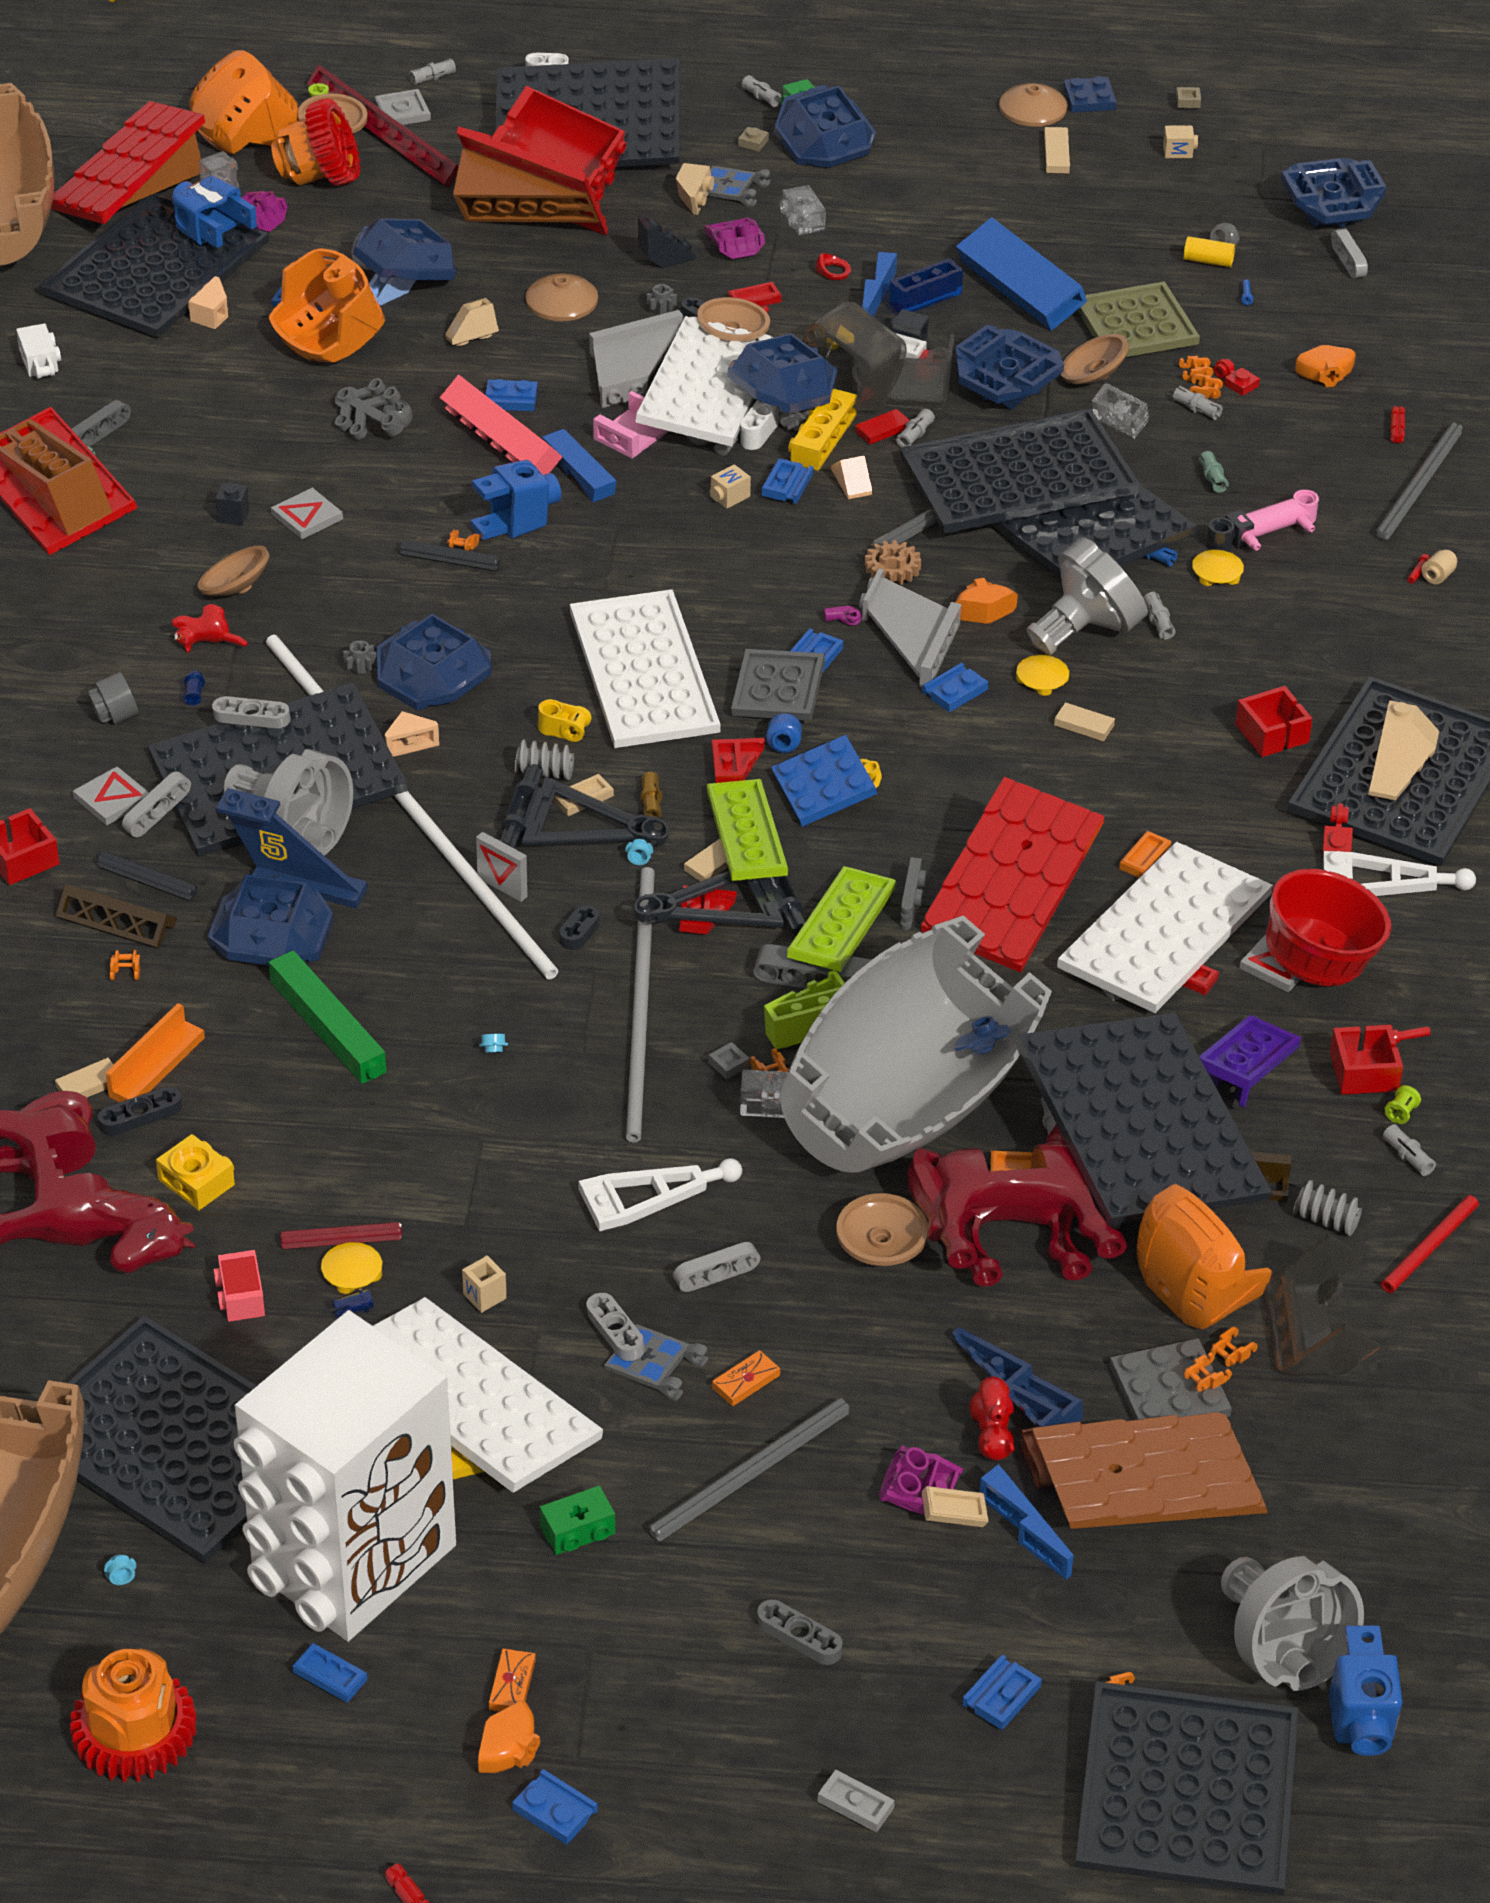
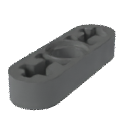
M778 1600L764 1601L758 1607L757 1624L765 1633L821 1664L831 1665L840 1660L842 1656V1639L836 1632ZM796 1627H803L809 1633L804 1637H796L791 1633V1630Z

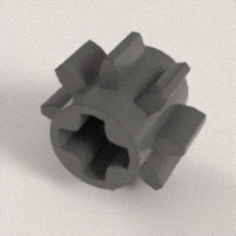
M658 284L651 288V293H647V304L650 305V310H653L655 313L665 314L673 310V305H677V294H673V288H670L668 285Z
M809 409L789 414L780 410L779 420L784 427L789 430L794 428L797 431L801 424H805L808 420L810 412Z
M355 641L349 644V651H343L347 669H351L354 673H367L369 670H372L371 664H377V653L374 652V646H369L365 641Z

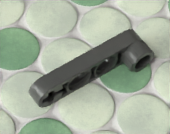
M114 400L73 427L72 431L87 447H90L125 424L130 417L131 408L120 400Z

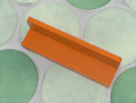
M177 1003L106 1072L110 1098L123 1102L149 1093L205 1038L203 1029L185 1021L183 1005Z

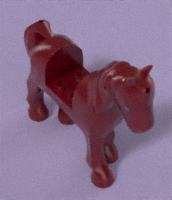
M58 1091L34 1100L20 1111L0 1110V1139L8 1138L20 1146L0 1147V1173L27 1174L35 1182V1202L31 1206L16 1212L0 1214V1244L13 1239H43L55 1244L87 1246L98 1242L106 1236L122 1235L111 1249L110 1263L116 1271L132 1273L143 1266L177 1257L183 1248H196L193 1242L184 1237V1235L194 1230V1226L191 1223L182 1222L177 1217L176 1212L153 1196L131 1193L126 1190L118 1191L111 1188L106 1179L92 1173L64 1177V1174L81 1169L89 1163L95 1154V1139L89 1127L93 1110L85 1096L73 1091Z
M1055 1124L1047 1136L1046 1143L1034 1147L1030 1169L989 1172L983 1152L979 1148L953 1150L944 1156L918 1148L907 1170L908 1189L915 1203L921 1208L929 1221L927 1227L928 1238L932 1242L942 1240L946 1247L949 1265L959 1269H970L975 1284L981 1287L992 1286L1003 1277L998 1260L990 1258L979 1241L978 1232L981 1226L990 1221L1019 1220L1050 1227L1051 1237L1047 1249L1048 1256L1060 1264L1063 1277L1070 1281L1081 1280L1087 1277L1093 1270L1088 1256L1078 1251L1070 1239V1230L1076 1217H1078V1228L1081 1234L1094 1242L1099 1256L1115 1258L1123 1254L1127 1248L1126 1241L1121 1232L1108 1226L1096 1209L1091 1191L1057 1124Z

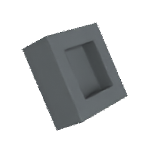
M730 1042L709 1054L708 1063L724 1078L729 1079L750 1067V1058Z

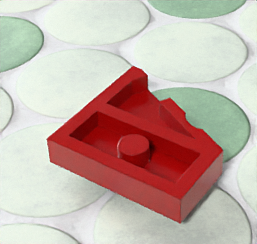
M764 738L712 740L715 783L745 780L764 750Z
M717 889L681 903V907L728 911L735 904L737 892ZM680 920L679 931L708 934L717 923Z

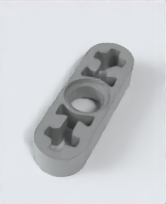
M1333 230L1331 234L1333 249L1352 278L1365 277L1368 271L1367 261L1348 230Z
M224 696L216 699L212 704L214 718L221 723L283 728L291 720L289 707L283 702ZM250 710L258 711L257 713L252 715L245 714L247 711Z
M173 772L168 775L125 815L122 822L123 828L133 837L144 835L188 794L191 788L190 780L180 772ZM161 799V801H160V803L158 804V806L153 809V807H154V805L156 804V802Z
M743 1242L682 1263L675 1269L673 1278L682 1291L690 1292L751 1271L759 1264L760 1255L752 1243ZM722 1264L718 1268L712 1270L715 1266Z
M597 1293L589 1297L586 1303L588 1317L618 1357L625 1361H634L641 1358L645 1352L643 1336L614 1298L607 1293ZM614 1323H620L623 1325V1327L618 1330L608 1329V1327ZM626 1338H627V1342H628L629 1344H625V1343H624V1340H625Z

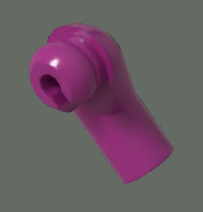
M848 605L823 609L825 621L840 620L849 626L857 625L861 621L860 611Z

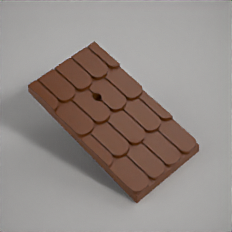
M1214 1412L1185 1417L1170 1415L1133 1421L1118 1419L1082 1425L1080 1422L1032 1428L1071 1529L1268 1513L1261 1492L1257 1487L1226 1414Z

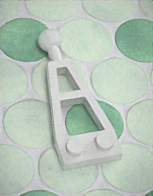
M1324 851L1323 870L1339 873L1349 879H1353L1352 866L1390 872L1391 881L1362 884L1376 896L1433 891L1437 889V884L1455 885L1458 889L1466 891L1473 888L1476 883L1474 872L1467 868L1460 869L1456 873H1437L1436 866L1354 852ZM1400 874L1420 878L1401 880Z
M730 1158L722 1161L719 1167L702 1172L698 1165L611 1173L579 1181V1191L598 1230L603 1231L632 1223L706 1190L707 1182L719 1179L726 1182H735L741 1177L742 1166L737 1160ZM692 1180L672 1190H669L666 1184L668 1182ZM653 1184L658 1196L627 1209L624 1208L615 1188Z

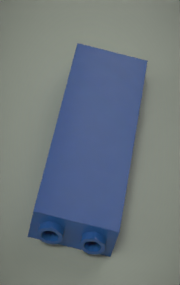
M992 217L956 246L961 261L1050 331L1055 329L1087 302L1083 288L1079 283Z

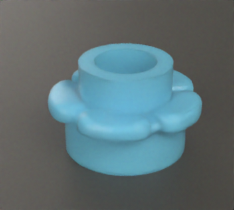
M635 839L633 843L629 842L626 846L629 861L635 865L646 864L653 853L652 845L643 839Z
M505 1034L481 1035L482 1043L479 1044L480 1047H485V1053L503 1052L502 1046L508 1045V1043H505Z
M115 1555L104 1566L105 1576L115 1585L127 1584L135 1576L136 1562L132 1558L129 1559L127 1555Z

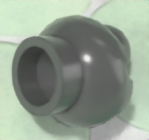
M1220 223L1211 230L1210 240L1232 243L1236 246L1240 236L1234 225Z

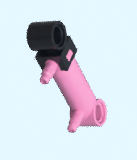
M1299 490L1295 492L1292 499L1246 514L1242 510L1226 514L1225 518H1214L1209 522L1207 548L1209 550L1229 552L1233 544L1236 549L1249 545L1256 551L1260 549L1261 545L1255 537L1294 524H1299L1308 532H1313L1315 530L1313 523L1316 521L1319 497L1313 491Z

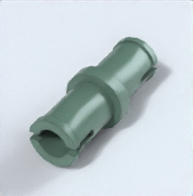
M1211 451L1203 452L1201 454L1202 457H1199V462L1204 469L1203 474L1205 478L1211 482L1215 492H1224L1226 490L1225 486L1228 487L1229 483L1224 476L1222 465L1216 461Z

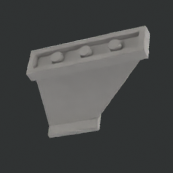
M679 310L589 333L590 354L595 358L600 405L602 408L629 401V393L631 391L643 397L646 396L648 381L670 348L683 322V315Z
M879 568L875 577H871L868 582L867 593H863L860 598L859 608L863 609L862 620L867 621L869 616L874 620L920 678L919 687H923L924 684L936 677L960 626L961 604L951 602L949 608L939 605L884 578V569Z

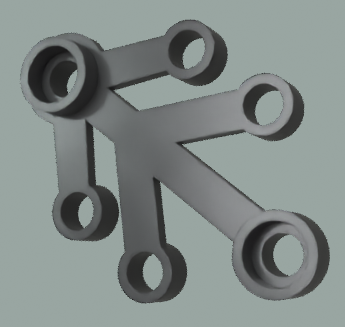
M380 378L373 379L369 386L356 390L354 387L342 388L335 397V403L341 408V413L336 418L335 424L341 431H346L350 428L352 436L356 440H360L367 434V429L365 428L367 415L381 423L383 430L388 436H396L404 428L402 420L396 414H385L375 407L388 403L394 404L400 399L401 395L395 387L386 389L385 384ZM372 394H374V395H380V396H377V397H374V398H370V399H367V400H364V401L360 399V398H363V397H366V396H369V395H372ZM355 408V424L352 425L350 414L351 410Z

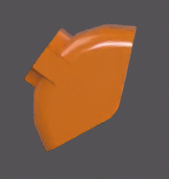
M1321 345L1298 356L1295 372L1306 379L1323 382L1325 387H1334L1351 372L1355 364L1356 354L1352 349Z
M985 578L974 579V582L958 595L955 603L961 604L960 620L987 624L1012 613L1017 606L1018 595L1008 587L988 583Z
M526 1701L517 1702L489 1717L486 1721L478 1756L479 1773H498L515 1765L519 1768L527 1767L535 1758V1753L540 1745V1736L534 1734V1716Z

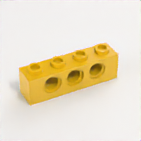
M833 389L830 403L817 406L814 410L810 411L808 420L805 424H801L796 437L790 440L788 451L791 452L792 462L801 463L803 467L807 468L813 466L814 470L819 471L856 416V394Z

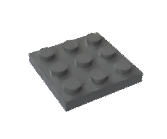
M746 649L731 707L732 716L773 718L778 714L787 713L795 716L798 720L811 721L825 663L824 653Z
M1199 1338L1110 1357V1368L1134 1420L1170 1415L1185 1417L1214 1412L1226 1414L1227 1417L1231 1416L1232 1408L1221 1385L1213 1390L1209 1387L1199 1392L1196 1390L1197 1383L1192 1378H1184L1185 1369L1194 1365L1195 1359L1204 1354L1206 1355ZM1211 1364L1205 1367L1210 1374L1214 1373ZM1202 1372L1197 1374L1201 1379L1206 1378Z

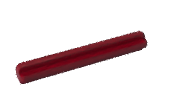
M400 1222L282 1231L280 1237L283 1249L340 1245L347 1242L369 1243L400 1240L402 1238V1229Z

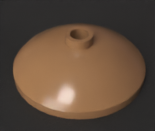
M1027 83L1007 90L1000 97L999 109L1005 118L1014 123L1033 127L1046 126L1058 122L1065 116L1067 101L1060 92L1052 87L1038 83Z
M321 94L304 101L298 109V120L305 119V111L308 105L315 101L329 98L337 102L338 106L341 107L342 112L345 113V118L349 120L353 134L361 130L367 122L365 106L360 101L342 94Z
M560 273L544 276L534 282L526 292V304L531 312L541 318L553 321H570L582 318L591 313L598 303L596 288L586 279L573 274Z
M725 297L709 300L699 307L697 313V321L701 328L709 335L718 337L726 342L740 341L743 343L756 340L763 336L770 326V317L762 307L739 298ZM708 322L721 323L725 325V329L730 331L741 328L751 333H725L708 325Z
M1106 334L1087 341L1071 352L1063 361L1064 372L1061 373L1062 378L1068 383L1077 385L1095 383L1108 378L1124 361L1129 349L1128 341L1120 334Z
M251 546L223 558L203 574L198 582L199 590L202 594L209 596H229L236 593H245L252 587V584L265 569L269 560L268 550L264 546Z
M879 1193L862 1196L845 1206L838 1217L836 1232L840 1245L855 1259L871 1265L891 1266L906 1262L921 1252L928 1238V1222L921 1209L911 1201L897 1195Z

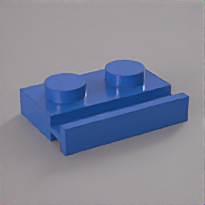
M488 380L486 396L504 410L535 411L538 384L537 382L527 380Z
M778 459L762 487V496L782 501L791 499L793 503L797 504L813 476V466L805 468L801 463Z
M809 629L791 651L824 653V672L843 650V640L821 632L816 634L813 633V629Z
M963 663L958 664L923 685V694H929L932 701L948 712L953 711L988 690V681L973 670L964 668Z
M1002 1654L963 1697L962 1705L966 1708L968 1706L973 1708L975 1714L1003 1730L1040 1689L1042 1679L1015 1662L1013 1664L1006 1660V1656Z
M544 1769L540 1772V1776L533 1780L512 1802L513 1811L566 1845L587 1824L588 1818L592 1814L595 1815L598 1811V1805L595 1801Z

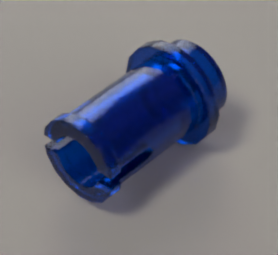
M191 671L184 678V684L186 685L184 699L188 705H198L201 702V691L205 685V678L202 673Z
M358 1289L356 1294L332 1300L333 1307L336 1309L347 1305V1307L335 1311L337 1318H340L348 1310L352 1313L364 1310L367 1313L370 1308L374 1307L369 1290L363 1291Z

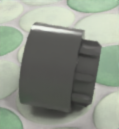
M120 671L95 682L96 688L88 692L90 702L101 723L112 720L115 725L139 714L134 697Z

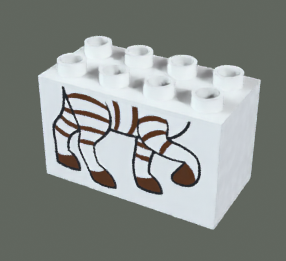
M348 1310L235 1404L238 1437L234 1440V1448L241 1459L243 1480L239 1483L238 1488L246 1503L247 1523L243 1525V1532L250 1543L252 1563L247 1568L249 1577L254 1585L265 1595L273 1597L280 1592L293 1601L301 1619L313 1630L321 1632L328 1627L349 1642L456 1546L447 1376Z

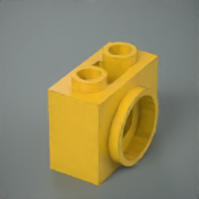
M193 1134L156 1159L158 1180L197 1210H201L235 1185L234 1166L230 1159L226 1156L222 1157L206 1141L199 1140Z

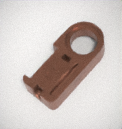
M1032 1428L1021 1430V1451L1037 1489L1053 1487V1482Z

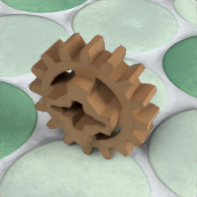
M896 540L892 544L883 541L882 546L874 544V549H868L867 555H865L866 573H871V577L874 578L880 568L884 569L883 577L892 582L898 581L900 585L903 584L905 579L911 582L913 576L918 577L919 570H921L920 552H915L914 546L907 548L906 542L899 545Z

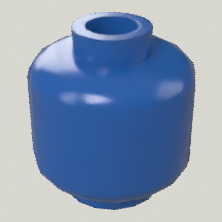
M787 713L774 716L768 724L766 733L767 743L771 749L779 753H790L799 746L802 736V726L799 720Z

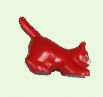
M206 605L203 607V613L198 618L178 616L172 620V625L179 628L175 632V640L186 649L187 653L190 652L191 646L194 643L203 641L211 643L226 641L240 646H247L248 644L241 636L230 633L224 609L218 605Z

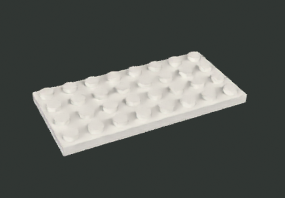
M685 316L636 414L635 422L732 447L741 429V422L748 413L754 397L727 377L728 367L733 360L739 357L747 344L772 337L764 334L750 342H726L706 333L699 325L697 317ZM708 322V325L725 333H751L741 328L730 331L725 329V325L721 323Z
M673 590L570 604V613L614 748L720 733V722Z
M1176 842L1058 958L1057 967L1156 1013L1272 894L1273 885Z
M426 1297L373 1326L447 1376L451 1446L513 1493L602 1439L603 1429Z

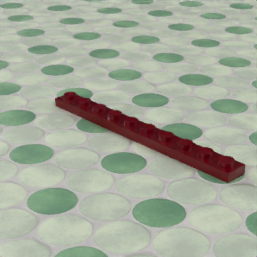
M320 65L317 66L307 85L325 84L329 88L328 94H342L360 101L367 110V122L364 125L366 128L448 187L451 186L458 174L459 165Z

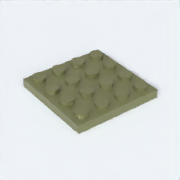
M1165 281L1085 295L1087 302L1077 310L1094 338L1106 334L1123 335L1129 344L1126 357L1199 344V334Z

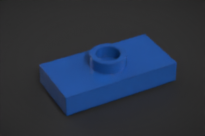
M314 1643L293 1665V1673L347 1703L367 1681L366 1672Z

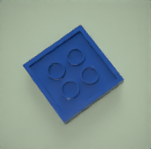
M846 735L771 767L777 782L802 827L877 794L874 783Z

